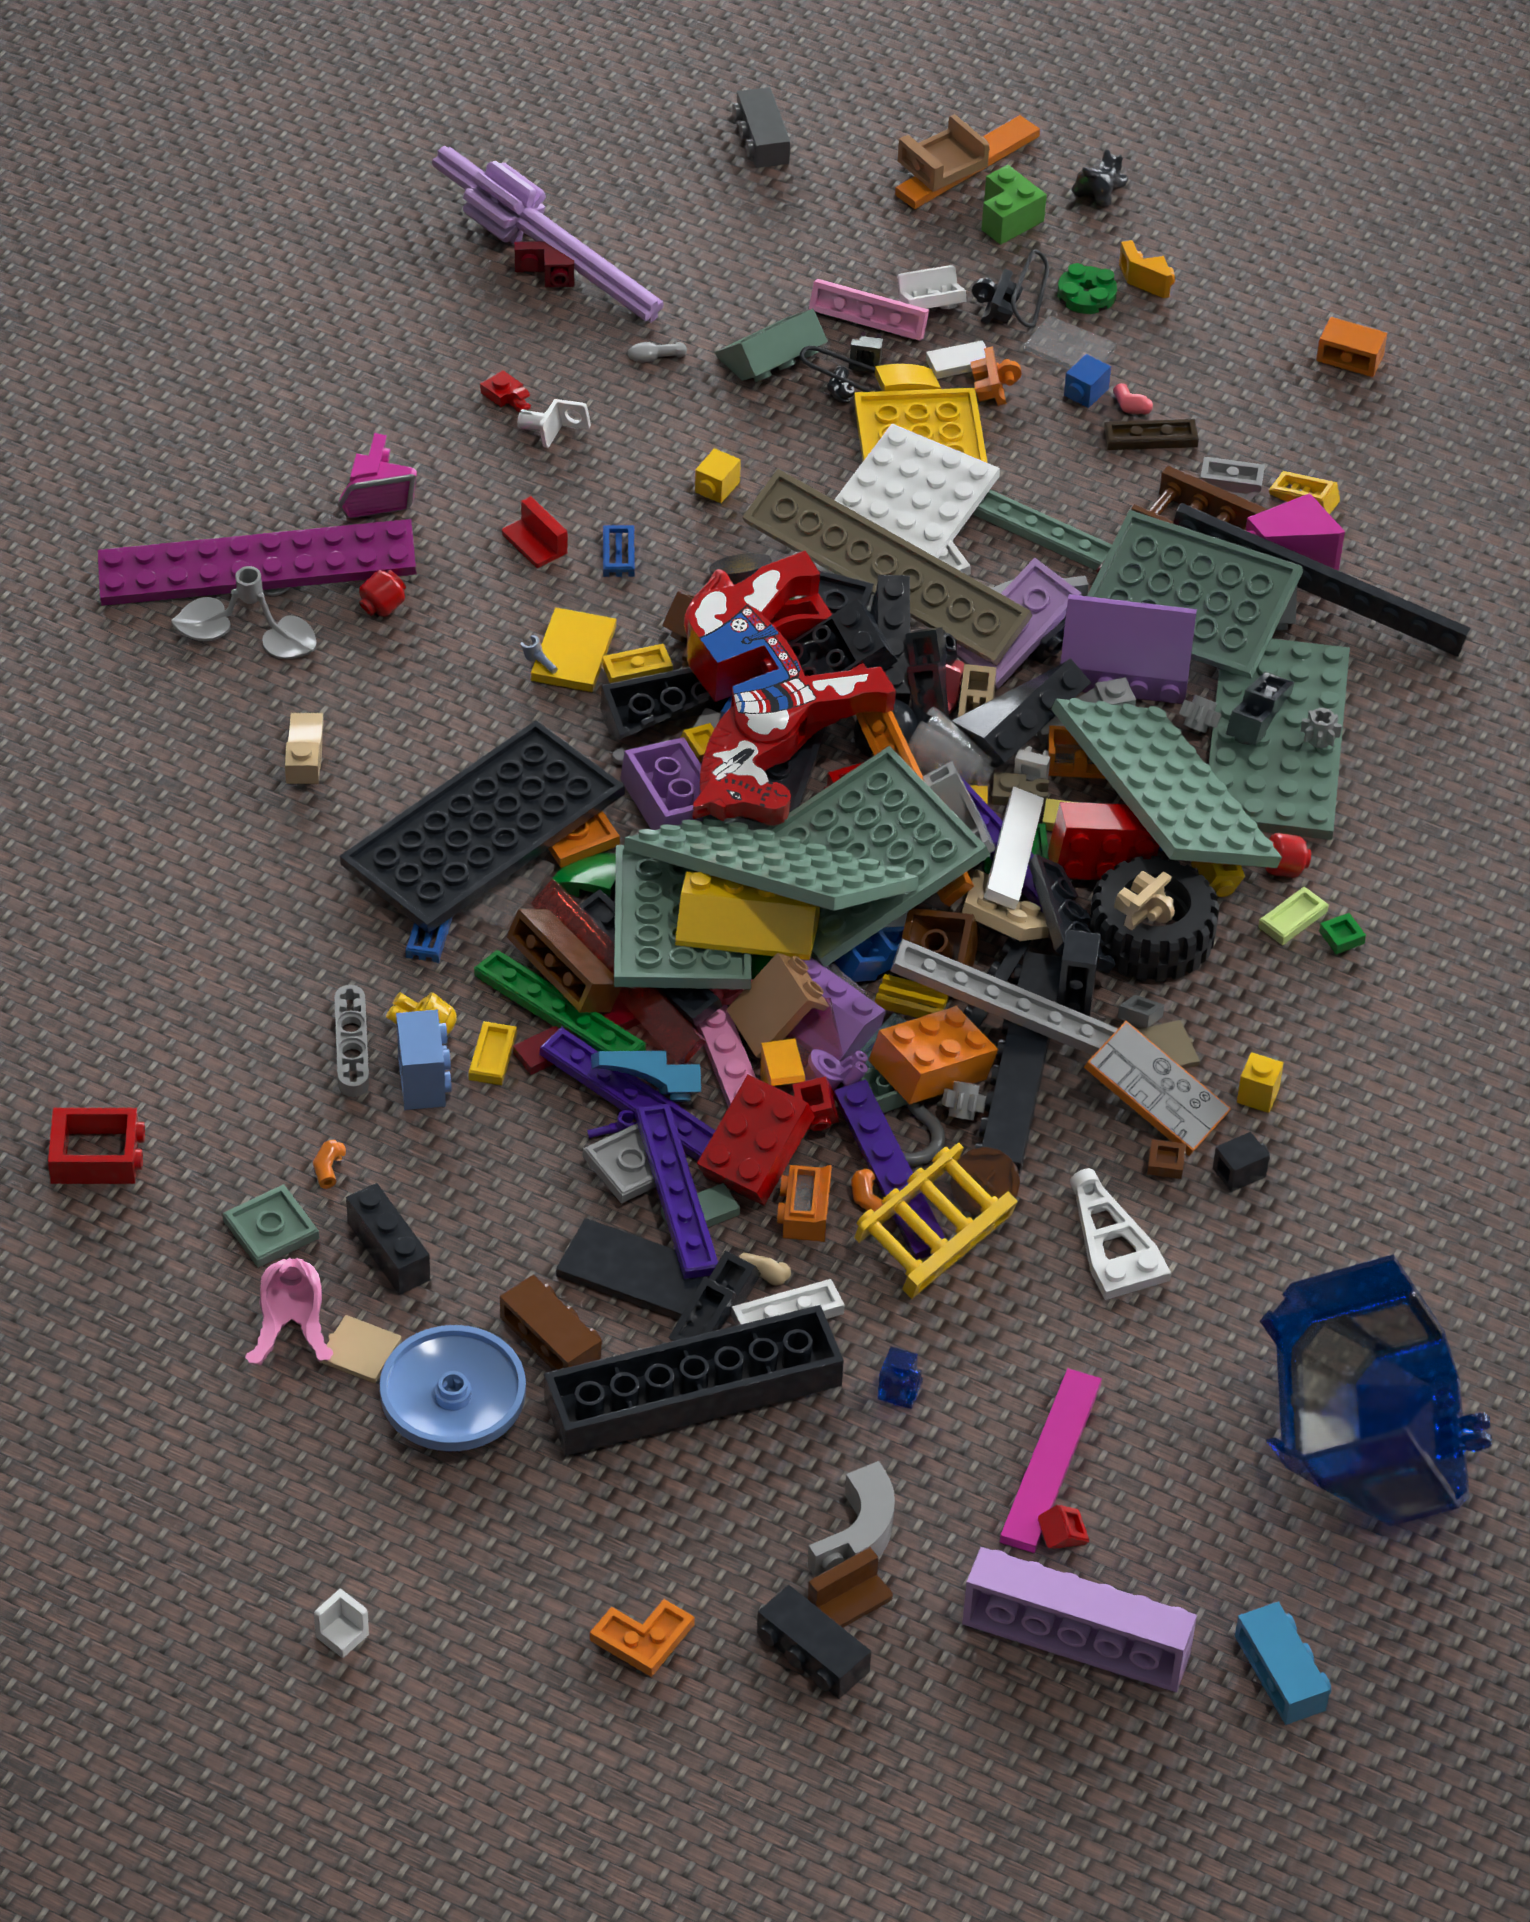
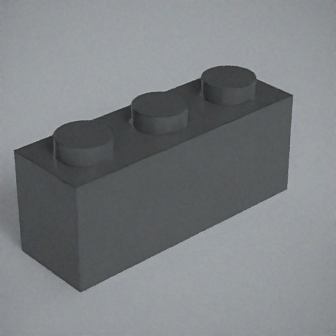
M771 87L737 91V103L732 105L734 120L739 121L741 139H746L747 156L752 157L756 168L790 164V139Z

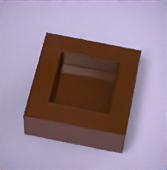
M1152 1139L1147 1175L1182 1179L1186 1144Z

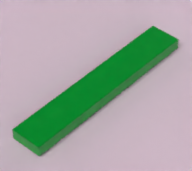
M499 950L494 951L474 967L475 977L552 1026L564 1028L597 1051H646L645 1042L597 1012H579L553 984Z

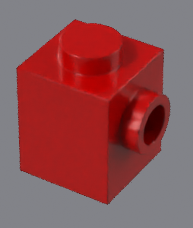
M826 1076L792 1084L794 1096L807 1102L815 1116L808 1130H825L831 1124L839 1122L834 1093Z

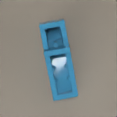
M598 1051L591 1055V1069L618 1071L641 1078L659 1088V1093L662 1095L670 1096L672 1102L691 1101V1095L701 1092L700 1064L667 1065L666 1051Z

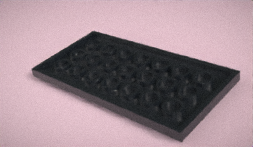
M535 720L339 856L340 864L429 934L624 796L625 786Z

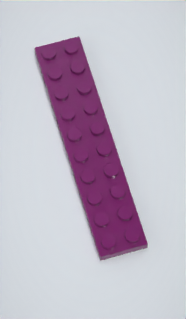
M411 519L100 549L98 550L101 606L231 593L233 589H237L236 572L246 566L255 567L260 571L263 590L367 580L378 570L385 572L391 570L398 576L417 575Z

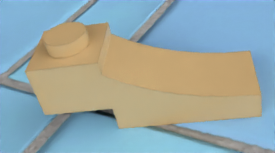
M291 713L285 756L286 784H319L324 723L323 713Z

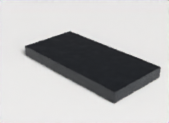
M587 1218L582 1222L556 1267V1277L676 1320L680 1319L704 1278L703 1276L684 1279L675 1249Z

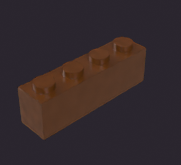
M518 909L506 936L515 947L579 1012H611L622 988L614 987V974L549 909Z

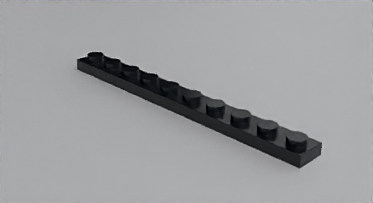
M1181 503L1177 509L1173 524L1301 565L1303 573L1297 588L1459 657L1471 629L1470 627Z

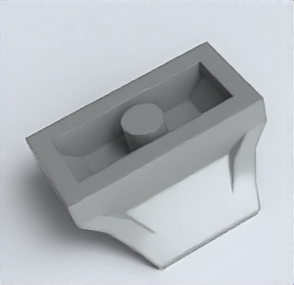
M1204 457L1200 480L1251 501L1254 496L1261 493L1265 465Z

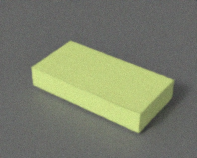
M1302 887L1259 919L1258 927L1281 945H1284L1326 914L1329 904L1306 887Z

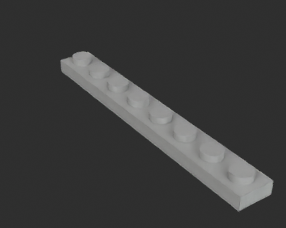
M904 939L901 940L890 970L900 976L1091 1055H1094L1118 1030V1028Z

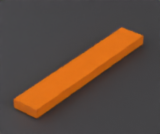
M1019 115L984 135L983 137L987 140L990 147L988 166L1040 136V128ZM983 169L934 192L914 176L895 187V195L912 208L917 209Z

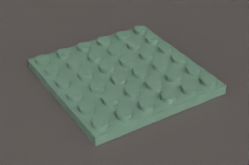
M890 746L791 811L784 823L775 826L770 825L764 829L773 831L774 836L779 838L795 837L800 839V843L804 845L826 846V851L849 852L854 859H874L879 861V866L903 867L906 869V873L919 876L918 890L835 911L820 907V918L811 954L823 967L828 966L990 856L987 846Z

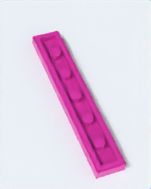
M1067 1368L1001 1532L1000 1543L1035 1553L1043 1534L1038 1516L1054 1506L1098 1395L1102 1378Z

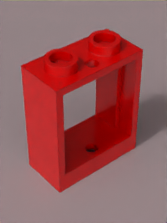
M53 1108L48 1156L51 1184H135L136 1170L143 1169V1150L138 1149V1143L145 1142V1122L138 1121L137 1108ZM69 1134H126L125 1155H67Z

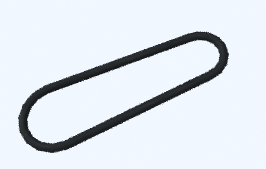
M1037 249L1031 250L1011 298L1012 311L1015 317L1027 328H1032L1037 323L1049 274V263L1044 254ZM1034 254H1037L1043 260L1045 272L1033 321L1029 324L1019 315L1015 301Z
M806 346L800 351L801 361L808 367L841 382H848V385L863 392H874L809 362L804 354L808 350H814L875 372V367L817 346Z

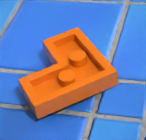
M665 1599L661 1601L643 1624L611 1606L590 1631V1641L652 1677L693 1628L695 1617Z

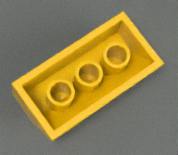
M687 871L681 891L675 945L775 956L777 953L789 957L797 956L802 960H810L820 918V907L702 872Z

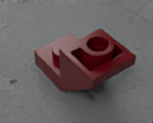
M544 241L514 242L515 272H544L545 287H575L573 259Z

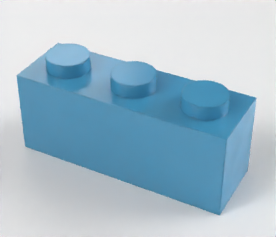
M1279 1601L1238 1615L1235 1638L1284 1724L1287 1725L1326 1711L1329 1694H1331L1330 1681L1324 1672H1319L1314 1663V1656L1310 1646L1301 1641L1297 1634V1627L1293 1617L1289 1613L1286 1614Z

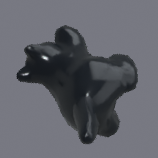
M1107 149L1104 151L1102 160L1098 165L1083 167L1077 174L1076 181L1071 188L1073 194L1078 197L1091 194L1095 197L1097 205H1111V192L1113 189L1122 188L1129 181L1127 175L1120 174L1122 170V155L1114 156Z

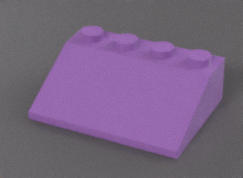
M1069 594L1060 664L1071 658L1091 681L1082 692L1087 693L1095 688V683L1126 677L1136 699L1183 704L1184 699H1186L1197 609Z

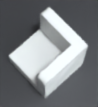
M341 1588L314 1612L316 1638L342 1658L369 1635L367 1609Z

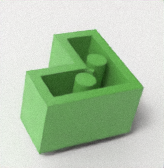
M1009 165L986 176L981 230L1001 245L1044 222L1047 194Z

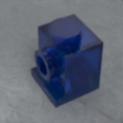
M890 1346L879 1373L878 1400L909 1409L913 1408L923 1383V1378L921 1377L922 1370L917 1369L918 1354Z

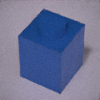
M1085 354L1066 372L1064 396L1089 408L1109 389L1111 366Z

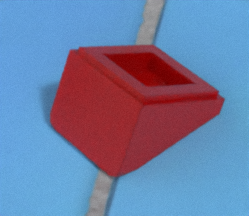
M1057 1504L1038 1516L1048 1548L1057 1549L1089 1543V1537L1078 1509Z

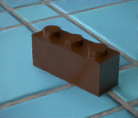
M534 1274L500 1295V1318L553 1371L601 1359L602 1340L597 1331L593 1328H588L579 1319L576 1311L569 1305L565 1306L557 1298L552 1287L546 1283L543 1284Z

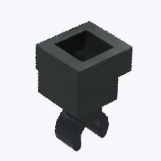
M862 332L860 340L852 339L850 359L872 367L880 366L883 345L881 334H877V337L873 338L866 337V332ZM849 363V369L872 372Z

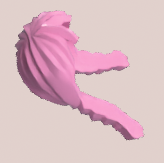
M290 1257L287 1260L282 1259L271 1264L261 1277L259 1304L264 1318L262 1322L263 1328L260 1330L258 1345L245 1356L252 1365L262 1364L263 1360L273 1350L281 1327L286 1325L291 1319L301 1325L303 1334L309 1346L316 1353L319 1362L323 1360L328 1361L333 1355L332 1349L328 1348L324 1343L319 1323V1312L322 1302L319 1274L311 1264L303 1259H291Z

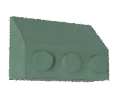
M810 309L775 322L715 351V354L742 381L754 378L755 382L771 376L770 369L778 366L779 370L795 364L794 358L800 355V351L804 347H818L828 341L814 309ZM808 350L804 356L805 358L818 353V351Z

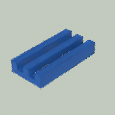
M603 525V577H609V572H616V577H622V572H628V577H635L634 525ZM609 533H616V563H609ZM622 533H628V564L622 563Z
M453 917L440 925L434 948H430L435 929L429 934L426 932L422 946H417L422 928L414 923L406 947V958L413 959L414 955H418L419 960L426 961L427 957H431L432 962L439 963Z

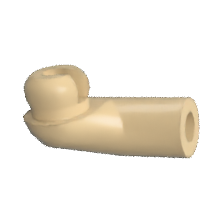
M742 1253L739 1256L755 1265L761 1273L760 1277L771 1285H782L791 1276V1269L784 1262L777 1263L771 1258L749 1253Z

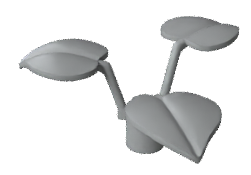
M252 566L242 567L236 572L237 589L231 591L232 597L226 610L221 601L211 597H203L187 604L171 620L172 625L184 636L198 641H212L221 638L229 632L231 624L227 616L232 614L237 598H240L247 604H254L259 601L267 622L272 628L264 633L262 640L264 649L268 654L278 659L298 658L310 654L316 649L317 644L313 629L303 619L289 615L283 617L278 624L274 622L264 594L271 597L278 596L286 592L290 587L263 590L261 573Z

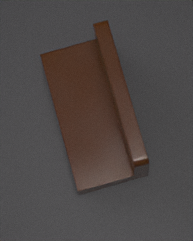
M871 1547L811 1579L808 1584V1600L842 1628L892 1601L893 1592L877 1574L879 1557Z

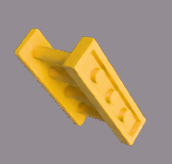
M957 1143L951 1149L948 1147L941 1149L932 1159L933 1164L926 1170L922 1167L917 1169L908 1178L907 1186L901 1191L897 1188L893 1189L882 1200L883 1205L875 1212L872 1209L868 1210L856 1223L858 1228L854 1238L858 1243L871 1234L906 1270L905 1275L907 1278L902 1290L911 1299L1008 1219L1018 1202L1009 1191L999 1199L996 1196L991 1197L957 1163L964 1149L960 1143ZM947 1171L982 1207L980 1210L982 1213L974 1220L971 1217L966 1218L932 1182ZM922 1192L957 1228L955 1231L957 1234L949 1241L946 1238L941 1239L907 1203ZM895 1213L932 1249L930 1251L932 1255L924 1262L920 1259L916 1260L883 1227L882 1224Z

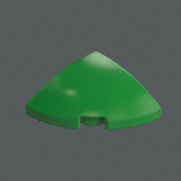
M616 853L596 854L563 867L551 879L548 888L576 897H580L583 890L595 893L600 889L610 898L615 890Z

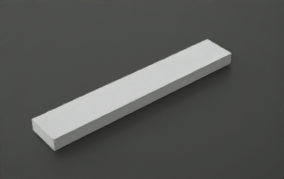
M1013 787L984 894L985 899L1010 909H1016L1044 798Z

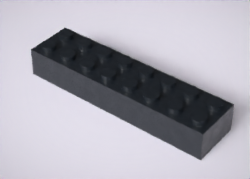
M817 1305L544 1373V1400L564 1454L568 1456L842 1386L844 1360L822 1307Z

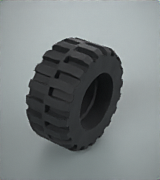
M1143 856L1132 858L1129 863L1126 861L1118 863L1114 866V870L1109 869L1101 876V880L1096 883L1091 900L1089 928L1092 933L1101 934V938L1105 943L1101 950L1105 956H1112L1116 964L1114 967L1118 968L1120 974L1126 977L1129 974L1136 976V979L1140 981H1146L1147 978L1155 979V982H1165L1166 978L1169 977L1175 980L1185 976L1186 971L1190 974L1200 967V963L1202 964L1208 959L1211 949L1214 947L1219 904L1215 890L1209 886L1210 883L1202 874H1196L1195 868L1188 864L1186 866L1180 865L1179 860H1162L1161 856H1151V859H1143ZM1142 871L1154 878H1157L1164 871L1172 876L1171 881L1164 886V892L1166 896H1170L1174 901L1175 911L1172 918L1177 922L1165 926H1152L1140 923L1133 930H1130L1124 926L1127 915L1114 908L1117 894L1124 887L1132 891L1133 881Z

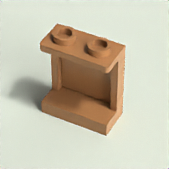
M953 114L949 116L948 129L918 143L909 135L899 138L898 162L934 192L987 167L990 147L984 137H981L966 122Z
M777 953L752 980L751 989H744L726 1009L754 1055L758 1058H761V1043L783 1040L812 1008L825 1011L829 1006L822 996L824 993L823 989L811 979L807 972L808 966L797 956L789 957Z

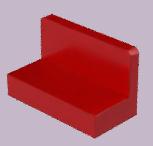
M532 496L522 500L521 519L502 528V535L536 568H540L568 554V531Z

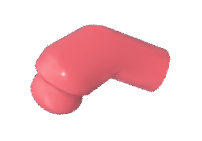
M1120 383L1113 388V393L1120 408L1125 413L1147 415L1152 411V401L1141 394H1130L1126 384Z

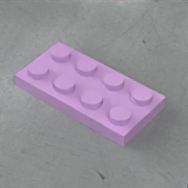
M1036 558L1001 593L1029 609L1033 616L998 665L995 666L957 644V658L965 664L996 667L995 688L997 689L1039 646L1041 639L1066 617L1068 595L1082 596L1080 591Z

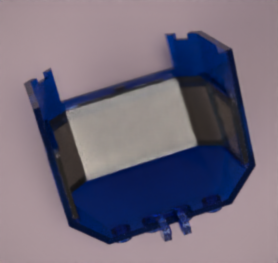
M1392 1254L1292 1282L1282 1293L1284 1300L1274 1312L1268 1310L1259 1321L1276 1344L1281 1440L1276 1437L1266 1440L1285 1468L1328 1493L1356 1506L1388 1526L1459 1509L1470 1498L1466 1450L1479 1452L1492 1446V1434L1486 1431L1483 1432L1490 1428V1416L1480 1412L1463 1416L1460 1377L1445 1330L1395 1255Z

